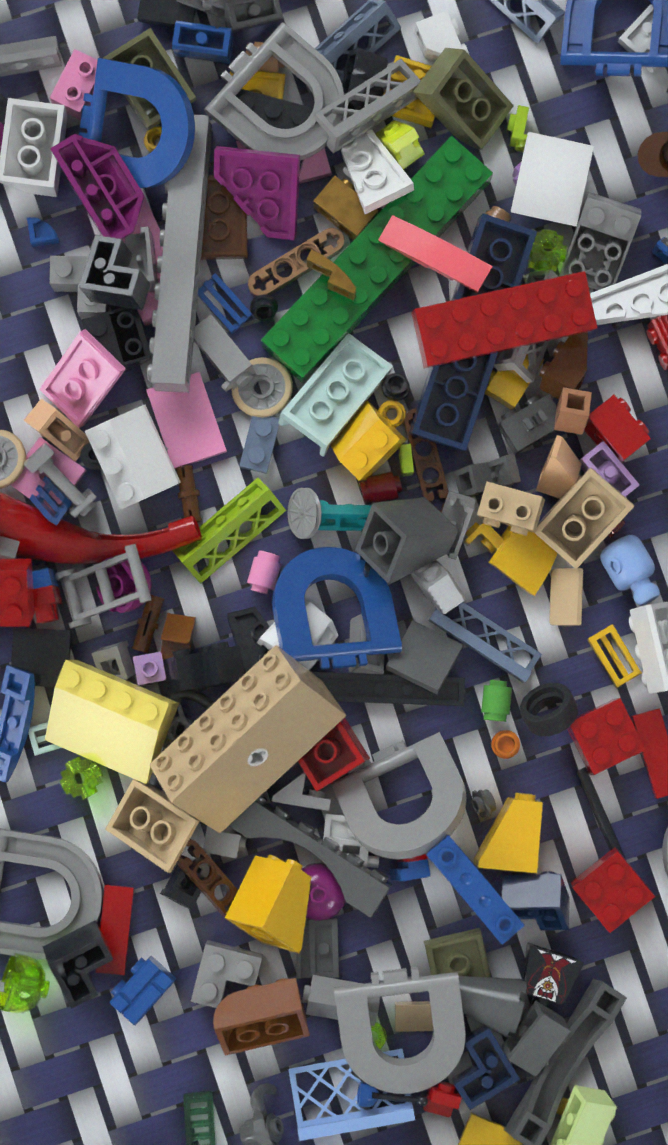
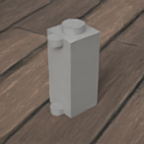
M209 315L195 326L194 342L226 380L221 386L226 392L231 388L234 390L238 386L243 387L252 380V375L255 374L253 365L215 318Z
M313 975L311 986L305 985L302 1002L307 1003L306 1014L338 1020L334 987L363 983ZM380 997L367 999L371 1026H375Z

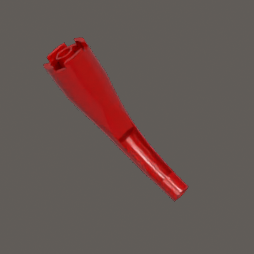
M0 492V536L20 541L16 557L63 564H98L106 558L126 553L124 547L136 544L139 557L142 559L159 555L202 539L199 525L193 515L168 523V528L148 533L130 535L103 534L89 531L62 519L55 525L48 521L38 508Z

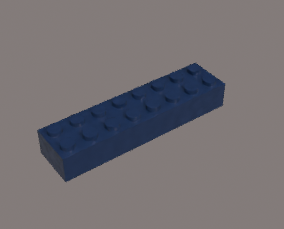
M483 213L477 220L467 253L491 265L492 269L478 293L457 282L452 300L520 286L537 231ZM498 352L430 367L408 434L461 452L466 451Z

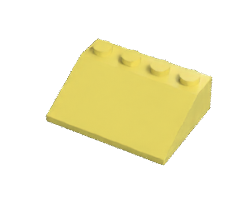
M65 660L55 685L45 740L148 784L153 772L149 764L161 752L179 703L79 660Z

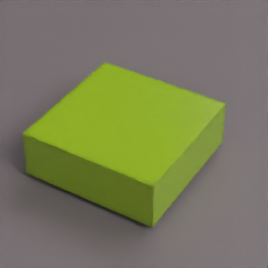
M403 444L398 450L401 475L403 477L412 476L414 468L411 444Z

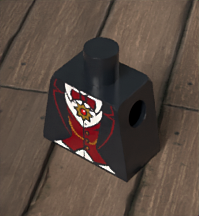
M527 943L522 980L527 982L526 994L533 996L530 1007L535 1001L547 1008L550 1001L563 1005L584 962L579 958Z

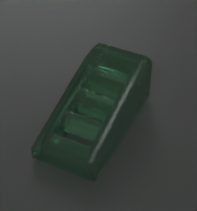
M213 1091L184 1093L186 1145H194V1141L209 1139L210 1144L203 1145H217ZM207 1102V1107L191 1108V1103ZM208 1114V1119L192 1120L193 1115ZM209 1127V1131L193 1133V1128Z

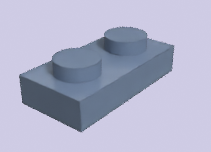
M252 416L239 465L240 468L267 474L279 429L278 422L280 418Z

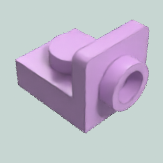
M161 652L133 657L137 684L139 686L151 685L154 682L166 680Z

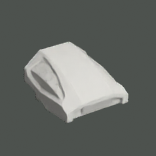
M305 601L313 646L332 644L339 636L332 619L311 602ZM275 622L257 641L260 646L264 645L268 650H271L275 645L279 647ZM318 660L300 661L299 663L310 670Z

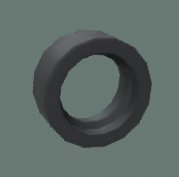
M546 683L537 686L523 698L520 704V714L531 733L538 736H552L561 733L571 726L577 717L578 706L566 685ZM554 703H562L552 713L536 716L544 707Z

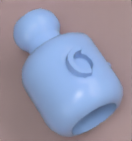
M627 535L621 537L602 550L600 560L618 590L622 591L631 588L634 601L640 606L646 605L660 596L659 588L649 580V577L655 570L654 562L637 536Z

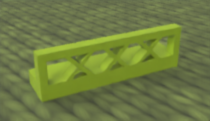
M257 477L199 527L202 539L172 551L201 584L281 516L286 509L272 491ZM271 500L275 508L267 515H260L261 508ZM245 521H252L250 530L246 533H239L240 525ZM230 540L229 548L225 551L217 552L220 542ZM202 558H209L208 565L198 573L193 565Z

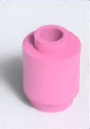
M265 551L258 552V556L253 559L247 583L252 585V591L267 594L268 590L274 591L282 565L279 563L280 556Z

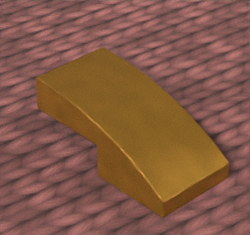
M311 249L306 259L307 267L330 277L328 289L354 300L356 287L349 277L331 260Z

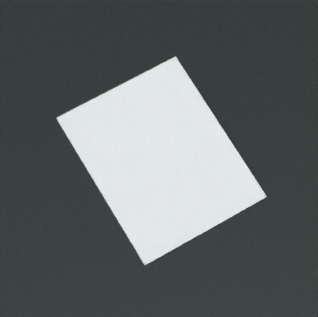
M528 132L511 212L577 227L594 146Z

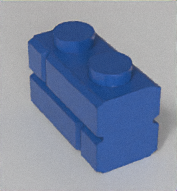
M176 21L172 50L177 57L230 64L234 35L231 28L219 27L216 29V26Z
M150 956L146 961L141 957L130 969L134 975L127 982L121 979L110 992L114 995L110 1004L135 1026L176 980L175 976L153 956Z

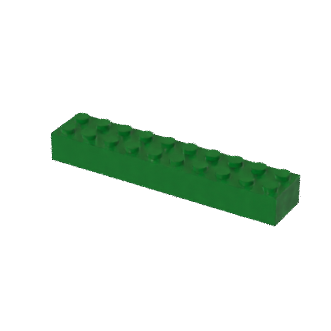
M451 136L411 178L414 183V191L389 202L333 262L349 277L356 287L354 300L328 289L330 277L322 274L261 339L262 347L304 384L343 338L358 326L416 263L378 241L392 215L440 237L490 184L493 172Z

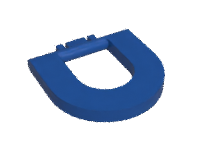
M567 0L561 48V65L596 66V76H603L604 67H607V76H630V68H634V76L641 77L642 67H668V0H649L653 7L649 53L592 51L596 11L603 0Z
M98 58L93 95L84 93L83 101L91 102L90 106L83 105L80 128L87 129V133L79 132V135L83 136V138L101 142L108 91L147 99L155 106L161 118L162 133L159 143L150 154L144 157L137 158L120 154L140 188H152L168 182L183 168L194 143L195 119L187 94L174 78L159 69Z
M320 547L296 556L281 572L272 597L273 615L279 647L298 662L320 660L322 670L330 668L329 660L332 662L333 669L356 666V658H358L359 666H366L368 664L366 656L401 653L402 643L393 599L387 582L380 578L373 568L370 569L369 577H365L363 571L366 561L360 560L359 554L347 549ZM323 580L338 581L351 588L360 602L367 641L313 646L305 606V592L311 585Z

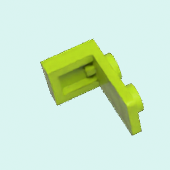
M518 105L516 114H510L507 130L512 131L509 146L515 147V150L524 153L527 139L524 131L529 107Z

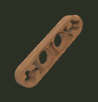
M336 228L325 229L254 272L248 280V288L253 297L272 295L313 270L308 268L307 263L301 260L300 254L306 249H312L321 254L315 243L319 242V246L322 247L327 243L328 236H331L332 239L338 238L337 247L333 248L332 245L323 248L325 254L323 256L331 259L338 255L344 247L343 233ZM281 264H288L292 267V274L289 277L282 278L276 272L277 267ZM272 271L273 278L278 283L274 285L273 280H270L265 284L266 290L262 291L260 288L255 290V281L257 279H260L261 282L266 281L270 278L267 272Z

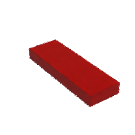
M657 708L631 716L636 731L646 749L642 752V756L655 799L668 796V734L661 710Z
M108 884L104 887L100 930L107 941L113 960L97 968L96 973L126 974L134 887Z

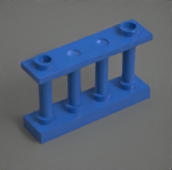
M449 835L426 853L502 945L525 926Z

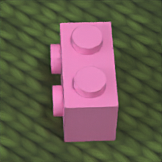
M74 49L50 96L52 104L64 105L67 114L81 120L83 105H91V102L83 101L84 93L93 95L97 59Z

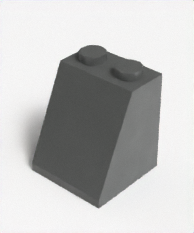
M425 497L377 502L372 504L355 550L388 584L394 583L448 554L459 529Z

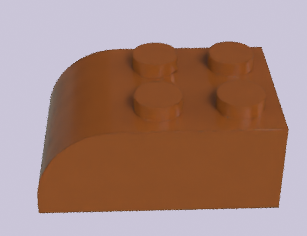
M282 978L271 984L262 986L252 985L245 990L231 993L218 1004L214 1013V1030L225 1056L310 1036L304 1003L302 1002L296 978Z

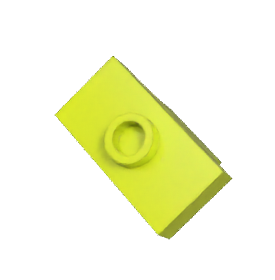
M394 120L375 133L402 169H405L425 154L418 142L419 136L414 127Z

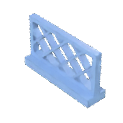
M403 1049L383 1052L391 1057L398 1056V1058H404ZM346 1059L289 1069L299 1141L414 1121L413 1105L411 1102L393 1105L388 1100L379 1099L373 1109L365 1110L357 1106V1103H355L357 1095L352 1101L339 1091L348 1076L358 1083L362 1082L351 1074V1067L348 1071L341 1067V1065L348 1064ZM330 1067H337L345 1073L337 1088L322 1078ZM324 1069L320 1076L314 1073L313 1070ZM309 1072L317 1078L308 1093L297 1086L296 1073ZM319 1081L334 1091L325 1105H322L310 1096ZM299 1092L305 1096L301 1103L299 1099ZM336 1093L351 1103L344 1114L336 1115L327 1108ZM310 1099L322 1110L315 1119L303 1121L301 1108L306 1100ZM381 1101H384L386 1104L389 1105L377 1108ZM353 1106L360 1110L349 1113ZM324 1111L331 1115L329 1117L320 1118Z

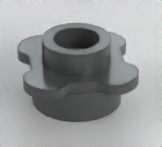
M480 789L478 792L476 790L472 791L473 798L471 803L474 811L482 818L492 816V812L496 810V802L491 792L487 789L483 791Z

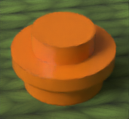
M502 730L492 738L491 747L496 756L509 759L518 753L520 741L514 732Z

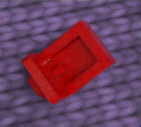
M441 1081L427 1089L426 1097L428 1098V1103L423 1107V1110L451 1117L453 1108L459 1109L462 1097L455 1085Z

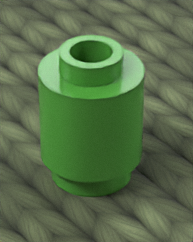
M490 680L489 685H484L481 712L484 713L483 720L506 722L507 715H510L512 688L507 687V681Z

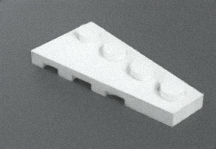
M371 129L340 149L364 214L414 191L412 180Z
M668 264L590 293L597 325L668 315Z

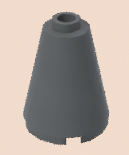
M458 976L463 1013L503 1036L512 1038V1032L515 1033L524 1007V1002L520 998V992L526 993L527 982L522 979Z

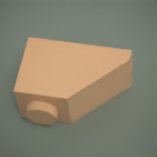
M42 398L24 419L28 425L75 462L80 457L82 448L90 443L87 435Z
M556 436L542 468L536 491L559 499L582 477L579 475L581 462L561 436Z

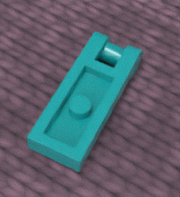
M319 500L321 505V522L318 530L361 531L364 528L372 505H329L328 502Z

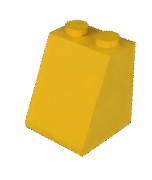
M367 400L330 446L338 460L359 481H362L372 476L407 439Z
M515 793V798L508 797L474 857V864L478 868L537 873L543 802L535 800L536 795Z
M255 855L225 918L260 943L300 953L303 943L311 877L302 871L303 866L294 860L287 859L286 862H283L273 855H268L267 858Z

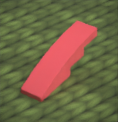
M393 215L378 239L379 242L427 269L429 267L476 293L479 292L492 269V266Z

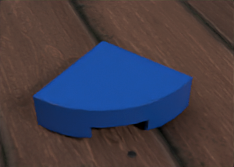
M27 218L32 247L60 243L58 235L48 223L39 218Z

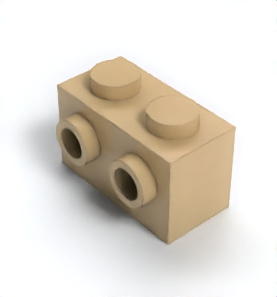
M486 482L477 515L484 519L483 524L496 528L500 527V523L511 526V532L527 536L528 531L536 533L545 499L542 496Z

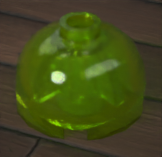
M18 953L10 956L1 980L5 984L4 992L0 991V1010L11 1013L29 1012L38 1005L41 998L47 997L50 983L45 980V970L42 964L35 958Z

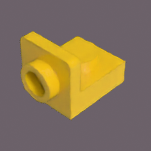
M475 522L466 531L465 535L468 538L464 543L468 546L480 535L483 538L480 543L492 554L497 551L504 539L491 526L483 523L479 525Z

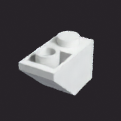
M447 11L416 22L414 33L426 59L435 62L445 47L464 49L469 54L464 43L460 44L457 36L459 35V28L455 19H450Z

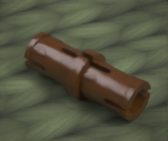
M185 465L184 468L181 466L176 467L175 471L181 482L178 484L180 492L177 495L178 499L182 502L184 518L193 515L197 523L201 522L202 518L198 503L200 492L196 489L193 465Z
M150 595L152 600L145 603L142 616L137 620L139 626L131 648L148 654L155 629H159L160 624L157 622L165 600L154 595Z

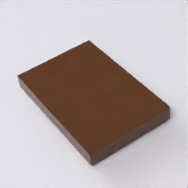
M208 175L201 260L248 259L247 214L235 202L234 196L224 185L221 186L214 178V175Z

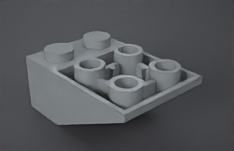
M588 192L559 277L585 271L590 288L601 290L616 284L640 221L641 209Z

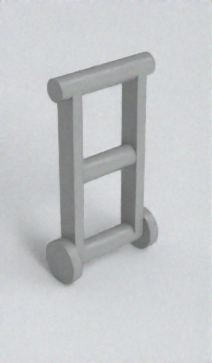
M136 544L125 546L126 553L81 571H77V568H72L55 574L56 580H62L74 620L68 623L70 629L89 625L92 623V616L137 599L140 600V603L152 600ZM128 560L137 592L115 600L106 568ZM96 573L104 604L83 612L74 581Z

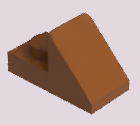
M167 613L161 635L163 660L173 657L174 651L190 649L191 651L196 617Z

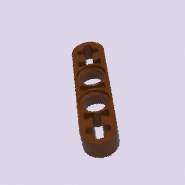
M412 409L406 414L403 424L408 444H411L413 464L422 497H425L431 503L434 500L433 491L427 494L426 489H434L441 485L443 490H437L438 498L446 501L449 491L436 443L419 437L413 440L412 435L408 434L411 427L409 422L412 421L413 415L416 412V409ZM427 442L431 446V453L428 456L418 455L415 448L417 443ZM428 468L436 470L438 473L437 482L430 484L424 481L423 472Z
M189 839L186 845L189 847L187 851L196 859L191 861L190 858L181 855L177 864L225 918L230 908L228 904L233 902L238 889L201 846L193 839ZM206 863L209 867V874L206 878L199 879L197 877V869L201 864ZM224 884L227 888V893L224 898L217 900L214 894L215 889L218 885Z

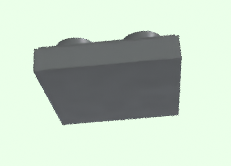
M412 620L401 639V653H393L386 665V670L438 694L460 655L463 644Z

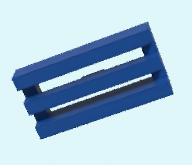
M216 273L211 276L210 280H206L203 286L198 287V297L231 334L253 316ZM215 283L244 314L242 318L213 287ZM207 290L236 321L234 325L226 319L204 294Z
M45 476L42 479L45 483L44 487L38 485L36 490L39 494L37 496L32 494L29 499L48 521L57 525L71 506L72 501L49 477ZM50 490L63 502L61 507L49 494ZM44 499L53 508V510L57 512L56 514H54L50 510V508L43 502Z

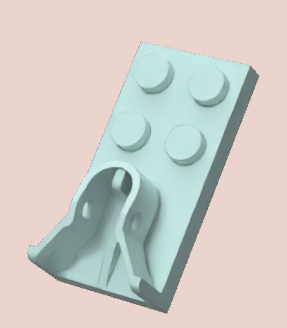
M348 333L284 408L278 424L281 426L291 424L320 446V455L324 457L330 444L391 372L393 365Z

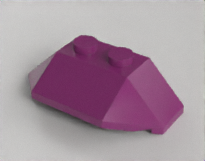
M76 134L50 148L101 235L124 239L134 233L144 194L116 148Z

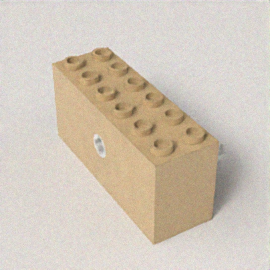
M275 645L149 765L172 804L221 833L334 728L346 714L320 678Z

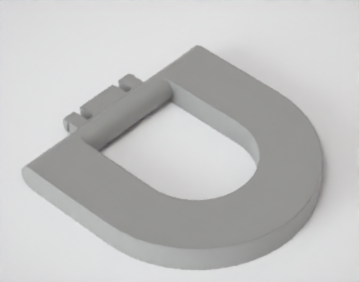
M282 22L259 49L251 42L248 44L246 50L251 56L242 51L228 67L234 74L233 76L226 70L221 74L222 80L227 82V84L204 108V111L249 150L300 155V160H304L320 152L327 144L329 134L314 119L315 113L342 97L344 91L339 75L332 64L294 30ZM271 56H274L302 80L313 94L315 103L311 115L304 123L295 128L279 129L269 125L236 97V94ZM330 114L326 118L333 126H336L342 122L343 115Z
M440 732L406 747L403 740L397 742L398 751H395L393 745L372 754L373 763L367 760L363 763L364 768L331 783L353 835L371 853L389 859H407L423 855L447 835L451 836L462 820L466 807V789ZM419 758L433 790V798L429 808L420 818L407 824H391L382 820L378 816L365 783Z
M0 828V886L5 861L53 869L60 873L69 884L71 905L66 916L57 924L38 927L0 921V954L31 959H46L43 946L94 920L98 922L103 906V886L100 874L91 858L81 848L67 840Z
M412 967L411 977H407L406 968L383 971L384 980L382 981L379 980L378 972H372V983L334 987L343 1053L349 1066L360 1079L370 1086L385 1092L407 1094L431 1088L444 1080L453 1071L462 1056L465 1045V1026L458 972L419 977V968ZM428 991L433 1022V1036L430 1044L420 1054L410 1058H394L383 1053L373 1040L367 999Z

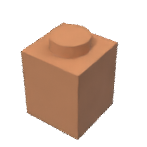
M563 387L557 404L554 430L582 435L589 417L592 392Z

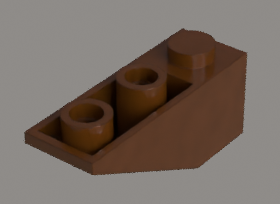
M588 332L568 336L565 342L560 341L553 353L554 359L552 362L546 361L539 373V376L542 377L539 389L557 399L560 398L563 387L575 390L580 389L587 372Z

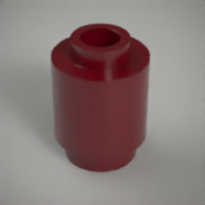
M392 471L369 476L365 481L359 482L364 504L398 499V493L402 492L399 476H393Z

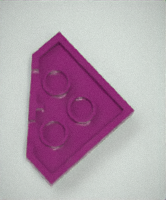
M217 146L214 149V178L221 186L224 185L234 196L235 202L248 216L251 215L266 237L295 240L297 237L300 155Z

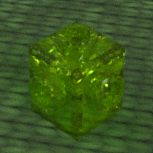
M548 229L537 232L529 255L528 267L535 268L536 271L552 269L555 272L559 263H564L566 258L567 246L563 245L564 236L557 235L556 231ZM543 248H548V249H553V250H552V251H545Z
M78 756L64 764L66 769L60 772L62 779L59 781L67 795L71 794L73 798L81 795L84 800L98 792L96 787L103 784L100 778L103 776V773L98 763L92 762L87 758L82 760ZM77 773L84 775V782L82 784H78L75 780Z

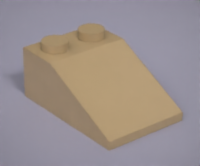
M590 468L540 520L535 534L577 569L635 505L594 469Z
M133 779L105 830L166 872L171 873L197 827L199 820L172 804L166 793L150 783L145 784Z

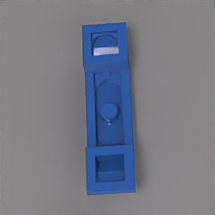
M10 664L6 665L0 691L6 694L0 716V781L4 783L8 782L22 754L31 724L35 698L34 673Z

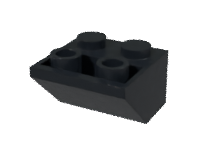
M122 307L81 319L83 328L126 368L123 373L152 359L137 309Z

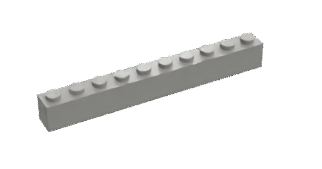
M194 115L195 138L189 158L179 173L165 183V193L168 194V201L163 203L162 218L166 222L165 229L160 231V246L163 247V255L158 256L157 271L161 273L160 283L155 284V300H158V308L153 310L152 325L156 327L155 337L150 338V354H153V362L148 364L147 380L151 381L155 391L189 393L213 128L209 115Z

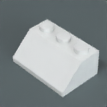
M8 98L0 154V183L29 194L57 197L61 167L50 148L65 140L68 115L64 105Z
M142 405L85 431L120 509L181 483L146 405Z
M668 602L649 604L631 609L629 625L636 636L637 644L635 651L638 659L642 662L643 684L648 689L649 694L668 691Z

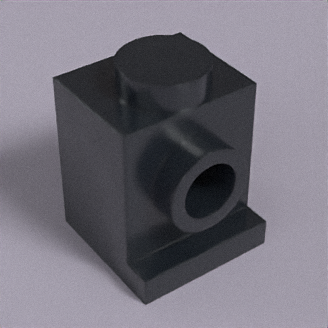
M177 864L166 887L162 889L160 894L192 910L201 891ZM198 867L197 877L199 879L206 878L200 874L202 869ZM183 878H186L187 885L184 888H180Z

